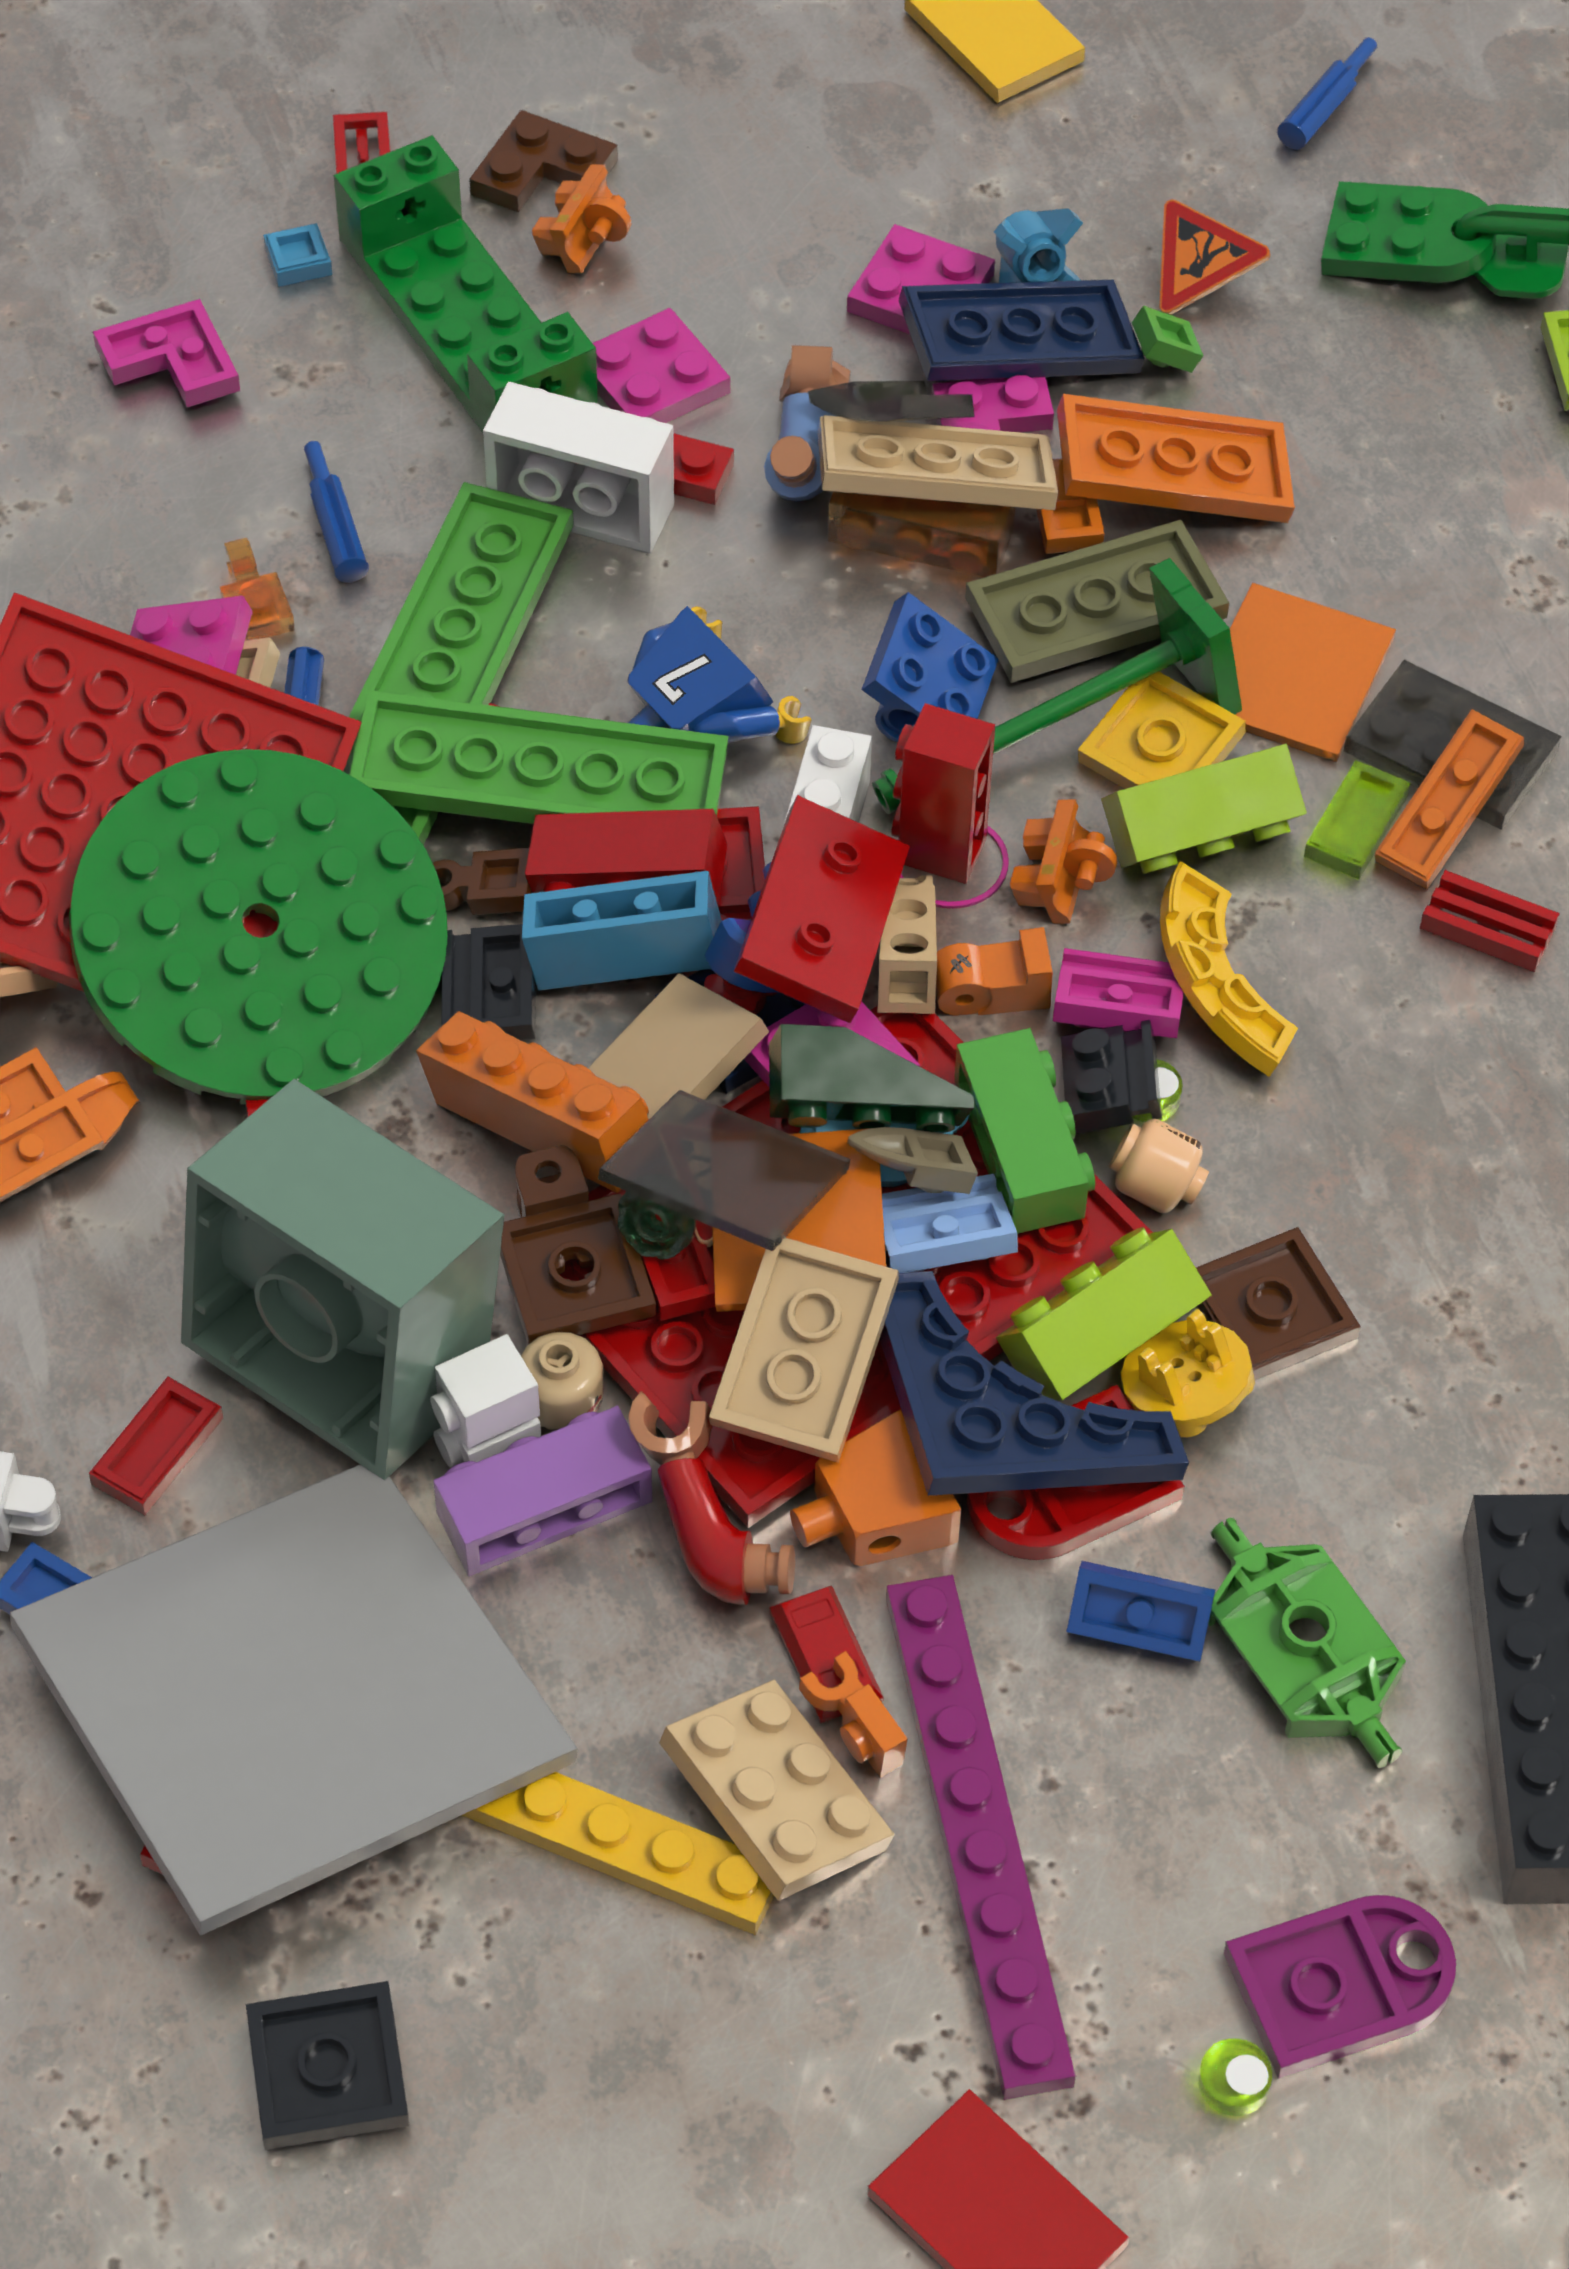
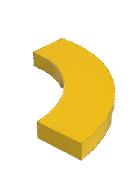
M1180 861L1164 888L1160 904L1161 938L1172 972L1189 1002L1212 1031L1245 1061L1270 1077L1280 1063L1298 1027L1275 1011L1260 997L1244 975L1235 974L1225 954V949L1228 946L1225 913L1232 893Z

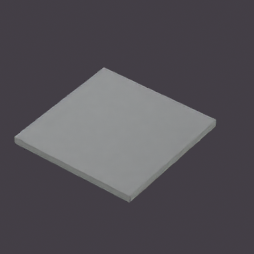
M361 1464L10 1612L11 1628L200 1936L577 1761L576 1745L392 1479L388 1477L386 1480H383Z

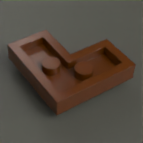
M520 110L469 178L470 195L519 213L544 178L558 183L563 181H580L590 164L605 165L609 173L618 161V144Z

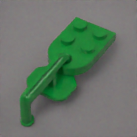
M1339 181L1321 256L1322 275L1436 283L1456 281L1473 274L1491 292L1498 296L1531 299L1547 297L1561 287L1564 279L1569 253V208L1493 204L1488 206L1479 197L1457 189Z

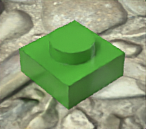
M1143 305L1131 322L1140 342L1142 353L1150 362L1163 368L1173 366L1192 373L1204 356L1190 322Z

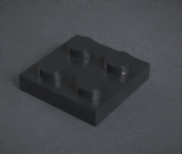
M389 1981L246 2004L262 2139L265 2150L410 2126Z

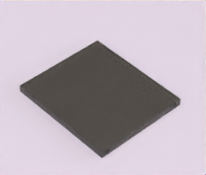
M679 1090L601 1166L598 1179L773 1252L838 1180L848 1172L850 1159Z

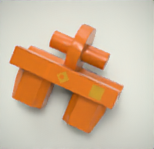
M590 164L580 181H563L555 193V205L559 215L557 217H540L532 229V235L540 254L560 256L567 273L582 274L595 251L604 240L611 242L621 241L626 237L631 228V218L625 209L626 201L619 195H613L607 187L606 176L608 172L605 165Z
M1076 799L1058 800L1053 818L1027 819L1023 833V847L1029 860H1042L1041 865L1014 866L1010 881V887L1018 906L1045 907L1053 924H1070L1079 889L1090 890L1094 882H1103L1110 879L1115 873L1117 866V855L1112 848L1104 844V835L1099 832H1089L1080 826L1076 820L1078 810Z

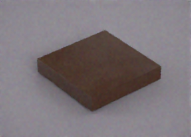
M1299 1227L1196 1267L1212 1296L1200 1303L1196 1308L1204 1314L1206 1321L1217 1322L1219 1325L1234 1331L1247 1345L1255 1380L1359 1338L1360 1324Z

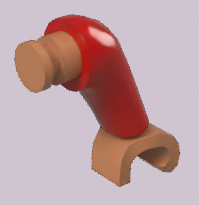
M640 1391L632 1401L630 1408V1430L649 1457L661 1465L657 1469L675 1535L690 1574L702 1590L723 1602L747 1605L751 1593H768L770 1586H778L779 1594H791L795 1577L794 1546L781 1545L780 1552H771L770 1544H754L751 1531H740L731 1524L715 1493L703 1461L696 1459L708 1445L712 1431V1425H710L709 1420L711 1408L707 1402L691 1401L687 1429L676 1437L661 1438L657 1437L656 1421L659 1411L650 1399Z

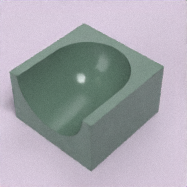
M293 1079L187 1168L181 1343L383 1480H386L434 1435L435 1430L440 1428L430 1401V1397L437 1394L435 1366L490 1342L504 1214L296 1079Z

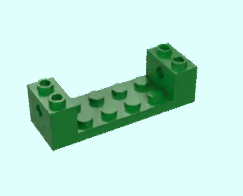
M433 135L333 175L340 241L482 433L508 381L532 388H540L550 393L580 401L598 404L596 347L569 312L541 322L462 219L459 169Z

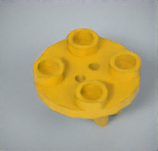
M1196 1309L1187 1316V1320L1172 1323L1126 1355L1121 1371L1125 1397L1133 1409L1137 1411H1171L1180 1437L1186 1438L1197 1436L1205 1430L1208 1424H1212L1233 1412L1242 1400L1253 1391L1255 1386V1378L1247 1345L1234 1331L1219 1325L1217 1322L1206 1321L1204 1314L1199 1309Z

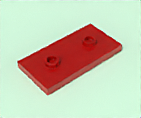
M797 795L789 809L734 972L851 1023L859 1010L910 846Z

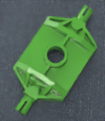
M1234 1518L1226 1519L1225 1525L1223 1522L1217 1524L1211 1531V1536L1230 1559L1232 1569L1214 1595L1208 1626L1214 1625L1215 1620L1218 1622L1287 1719L1284 1733L1288 1738L1338 1737L1351 1734L1353 1737H1358L1376 1762L1375 1764L1378 1768L1385 1767L1387 1762L1390 1764L1402 1754V1749L1395 1743L1380 1722L1383 1712L1382 1708L1402 1677L1406 1660L1324 1548L1316 1544L1264 1547L1261 1542L1253 1546ZM1297 1619H1313L1323 1626L1326 1635L1317 1641H1304L1297 1638L1291 1632L1289 1625Z

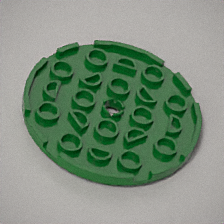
M229 750L196 756L167 767L135 786L114 805L91 836L80 859L75 876L69 912L70 944L79 982L89 1004L113 1038L122 1047L126 1044L135 1054L154 1067L153 1072L171 1083L201 1095L202 1091L224 1097L240 1099V1104H246V1100L270 1099L293 1079H296L324 1097L348 1088L385 1065L390 1060L391 1055L404 1044L413 1032H416L425 1017L440 982L448 939L447 913L437 872L427 850L401 814L370 787L342 770L318 760L273 750ZM255 910V913L265 914L274 922L277 921V930L268 937H255L245 930L242 920L250 914V911Z

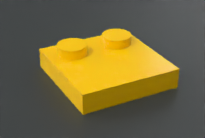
M1157 672L1127 687L1078 748V762L1120 787L1127 789L1224 761L1245 735V720L1165 674Z

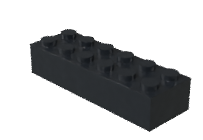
M1569 1494L1473 1495L1463 1532L1503 1902L1504 1904H1569Z

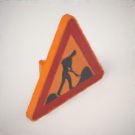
M1175 199L1168 200L1164 204L1159 305L1161 312L1172 315L1270 259L1271 255L1268 246Z

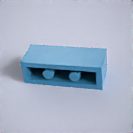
M709 871L524 894L522 941L538 991L711 969L704 955L722 919Z

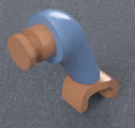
M792 345L791 359H789L785 370L783 386L780 388L779 401L783 402L779 439L767 454L764 464L765 478L771 489L786 500H810L824 491L822 490L818 445L820 416L823 415L838 417L837 405H846L851 372L833 360L832 347Z

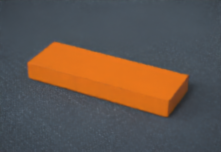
M1471 709L1376 850L1375 861L1428 890L1524 747V737Z

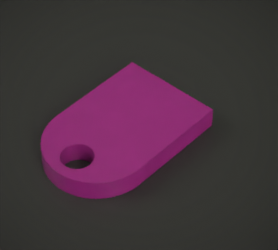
M1371 1895L1357 1898L1226 1941L1223 1953L1278 2079L1419 2032L1431 2024L1445 2008L1456 1975L1454 1948L1447 1932L1438 1920L1427 1910L1411 1901L1387 1895ZM1407 1942L1421 1943L1431 1950L1435 1963L1426 1969H1412L1402 1963L1396 1949Z

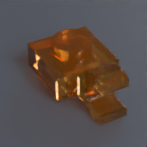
M247 537L224 543L229 562H226L233 583L220 586L221 598L243 595L253 612L245 640L269 638L295 631L294 616L277 572L259 576L253 551Z

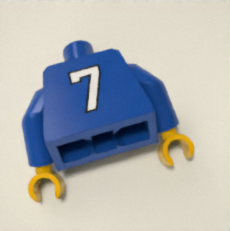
M686 606L673 622L651 629L644 634L627 683L645 707L628 723L728 736V744L774 735L785 743L795 744L804 741L807 737L812 719L809 716L797 718L801 702L794 696H787L780 701L777 711L774 707L770 706L774 701L758 678L721 641L723 622L716 619V621L706 624L707 611L702 607L696 606L690 609Z

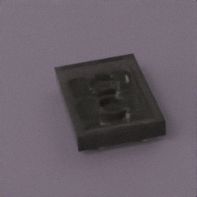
M1403 660L1347 734L1343 752L1419 788L1471 709L1524 737V747L1476 817L1502 830L1557 754L1562 736L1411 662Z

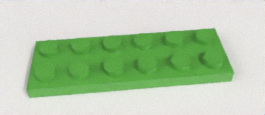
M375 690L367 691L350 776L370 787L391 806L534 824L535 814L714 809L717 816L727 757L728 736Z

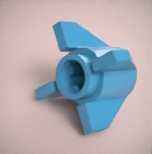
M1069 208L1038 212L1024 210L1015 212L1003 220L994 230L996 234V247L1001 255L999 283L1046 282L1056 279L1059 281L1081 280L1065 265L1066 247L1064 244L1066 245L1083 224L1077 214Z

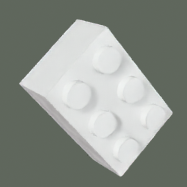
M508 381L483 430L486 487L572 509L574 526L571 532L651 554L674 506L673 425Z

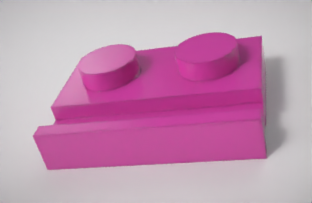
M1064 948L1052 1021L1073 1024L1081 1028H1109L1123 1025L1124 1031L1127 1032L1142 1029L1141 1021L1150 1020L1154 1036L1177 1039L1184 992L1178 984L1169 962Z

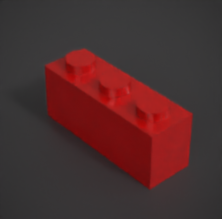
M925 703L915 725L905 724L895 751V759L902 761L903 765L899 770L893 790V798L901 800V803L894 816L891 835L899 838L900 842L910 846L904 863L905 866L967 884L987 839L995 724Z
M714 809L535 814L525 877L532 892L539 893L709 871L716 901L719 905L728 844Z

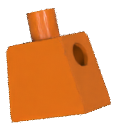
M901 1410L846 1441L839 1463L820 1457L815 1463L814 1490L817 1500L790 1510L793 1529L803 1547L806 1548L837 1535L851 1563L857 1566H865L953 1545L959 1541L961 1508L953 1494L927 1495Z

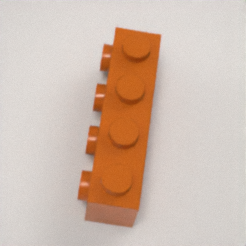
M458 1011L416 1050L436 1104L533 1152L560 1145L567 1146L576 1155L585 1178L616 1193L659 1153L647 1116L649 1113L648 1106L635 1090L627 1086L618 1087L597 1077L591 1070L581 1064L572 1065L551 1055L544 1047L537 1043L531 1042L528 1044L505 1033L498 1025L491 1021L481 1022Z

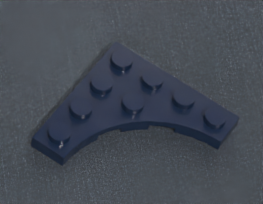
M933 1271L899 1273L897 1287L879 1340L928 1496L1183 1480L1189 1461L1171 1411L1127 1410L1088 1402L1085 1410L1042 1395L1044 1385L1021 1374L1003 1361L994 1366L967 1341L969 1331L951 1310L939 1289Z

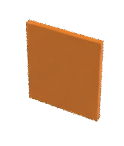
M1252 582L1230 627L1242 711L1235 715L1245 720V732L1280 744L1287 743L1289 747L1337 762L1394 640L1396 629Z
M869 1128L709 1139L716 1312L746 1309L771 1234L886 1267L880 1164L847 1144L850 1135Z

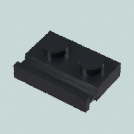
M523 924L471 928V934L454 935L453 930H447L446 957L442 970L441 1027L460 1011L481 1022L491 1021L498 1025L505 1033L519 1040L535 1039L536 982L522 941Z
M1150 1020L1141 1021L1142 1029L1124 1032L1123 1025L1103 1029H1087L1078 1034L1061 1037L1064 1097L1072 1110L1076 1134L1134 1124L1133 1116L1151 1113L1152 1119L1162 1118L1156 1042Z

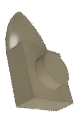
M880 1127L862 1130L848 1137L847 1144L856 1151L879 1164L904 1172L909 1186L917 1187L925 1192L942 1193L950 1191L970 1194L978 1174L962 1136L907 1128Z

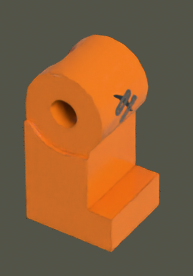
M1044 927L1019 930V940L980 946L970 943H956L938 950L936 998L939 1009L953 1016L968 1014L988 1015L1049 1009L1051 1007L1053 971Z

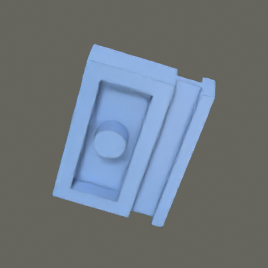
M994 1173L977 1176L970 1194L950 1191L929 1193L919 1188L882 1194L886 1265L889 1268L898 1270L899 1273L920 1272L926 1269L974 1260H984L990 1257L1018 1252L1017 1230L1003 1195L997 1190Z

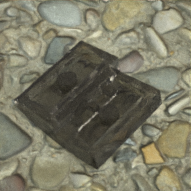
M854 381L808 391L811 404L834 415L852 420H959L975 417L972 394L926 395L925 381Z

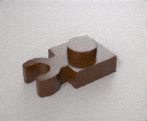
M529 848L473 852L471 866H461L459 863L448 859L432 862L440 884H447L441 887L446 911L453 910L464 902H468L472 915L523 912L524 894L533 893L525 877Z

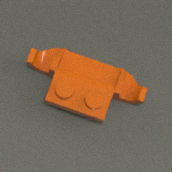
M37 1047L0 1066V1202L95 1150L101 1151L120 1130L123 1120L131 1108L140 1103L121 1072L111 1071L97 1075L65 1092Z

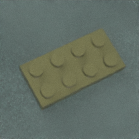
M1182 520L967 582L965 595L971 610L1011 683L1161 638L1149 568L1168 558H1171L1192 583V586L1222 619L1228 617L1229 610L1228 599Z

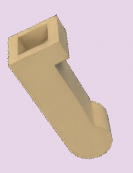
M923 875L916 878H900L880 942L877 1013L935 1014L937 937L933 877Z

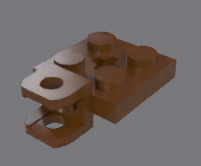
M560 1145L520 1155L515 1166L517 1209L520 1218L504 1222L500 1256L527 1344H530L539 1336L553 1332H571L576 1335H582L655 1317L656 1302L621 1194L589 1201V1191L580 1163L573 1151L567 1146ZM545 1166H552L560 1171L555 1175L539 1179L536 1177L537 1171ZM569 1260H577L581 1268L591 1267L593 1269L592 1272L585 1275V1279L579 1281H570L559 1275L565 1272V1262Z

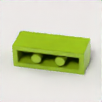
M1287 743L1116 791L1101 798L1120 867L1125 868L1140 863L1143 874L1177 865L1176 853L1197 847L1199 858L1233 849L1235 846L1232 837L1253 831L1256 842L1289 833L1291 830L1288 821L1307 814Z
M1144 1227L1131 1231L1110 1246L1114 1256L1097 1267L1095 1262L1091 1261L1062 1278L1060 1282L1065 1290L1049 1301L1044 1296L1037 1297L1015 1310L1010 1315L1014 1325L996 1337L1014 1369L1044 1385L1042 1395L1056 1401L1064 1400L1212 1296L1172 1228L1147 1234Z

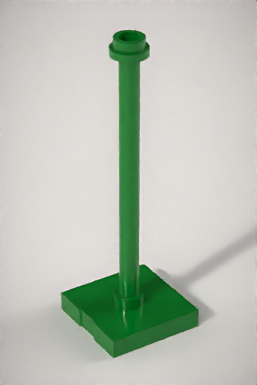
M1171 558L1150 567L1149 571L1162 643L996 726L993 755L1172 664L1177 666L1201 696L1233 714L1242 711L1230 628L1192 586V583ZM891 768L881 772V778L872 782L875 795L887 814L897 811L901 800L893 798L897 774Z

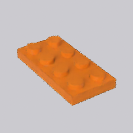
M1070 394L1062 395L1057 408L1066 495L1282 523L1289 522L1295 509L1282 422Z

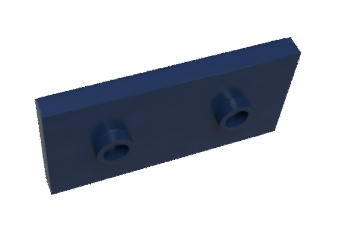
M1114 279L902 286L898 301L927 381L1011 378L1017 375L1047 377L1140 373L1145 360Z

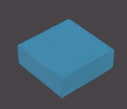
M317 223L263 235L265 251L278 287L332 275L331 260Z

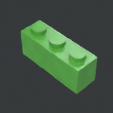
M1031 1028L957 1044L954 1082L957 1087L974 1095V1109L969 1114L968 1120L988 1174L994 1173L997 1190L1003 1195L1017 1234L1085 1218L1088 1191L1095 1189L1094 1170L1086 1152L1078 1154L1073 1142L1076 1129L1072 1110L1068 1102H1058L1053 1087L1056 1086V1074L1050 1053L1047 1050L1039 1051Z

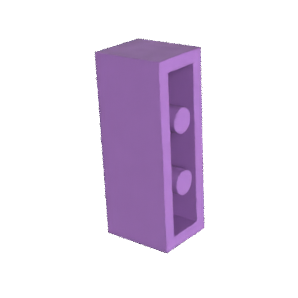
M619 1406L600 1413L587 1412L571 1420L566 1427L541 1437H524L512 1443L501 1453L479 1462L466 1461L450 1468L444 1476L433 1480L436 1513L468 1577L652 1502V1468L631 1432Z

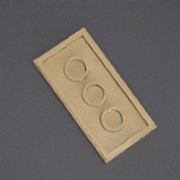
M820 416L818 445L822 490L1044 510H1055L1058 488L1050 440L1047 435Z

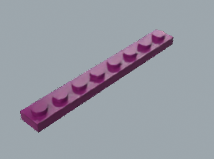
M953 1575L888 1585L886 1588L887 1606L1003 2099L1008 2100L1074 2088L1076 2075Z

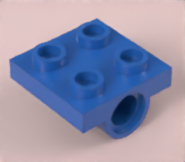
M907 592L894 601L861 690L880 703L875 716V723L880 732L892 741L898 742L905 724L915 725L925 703L978 719L999 658Z

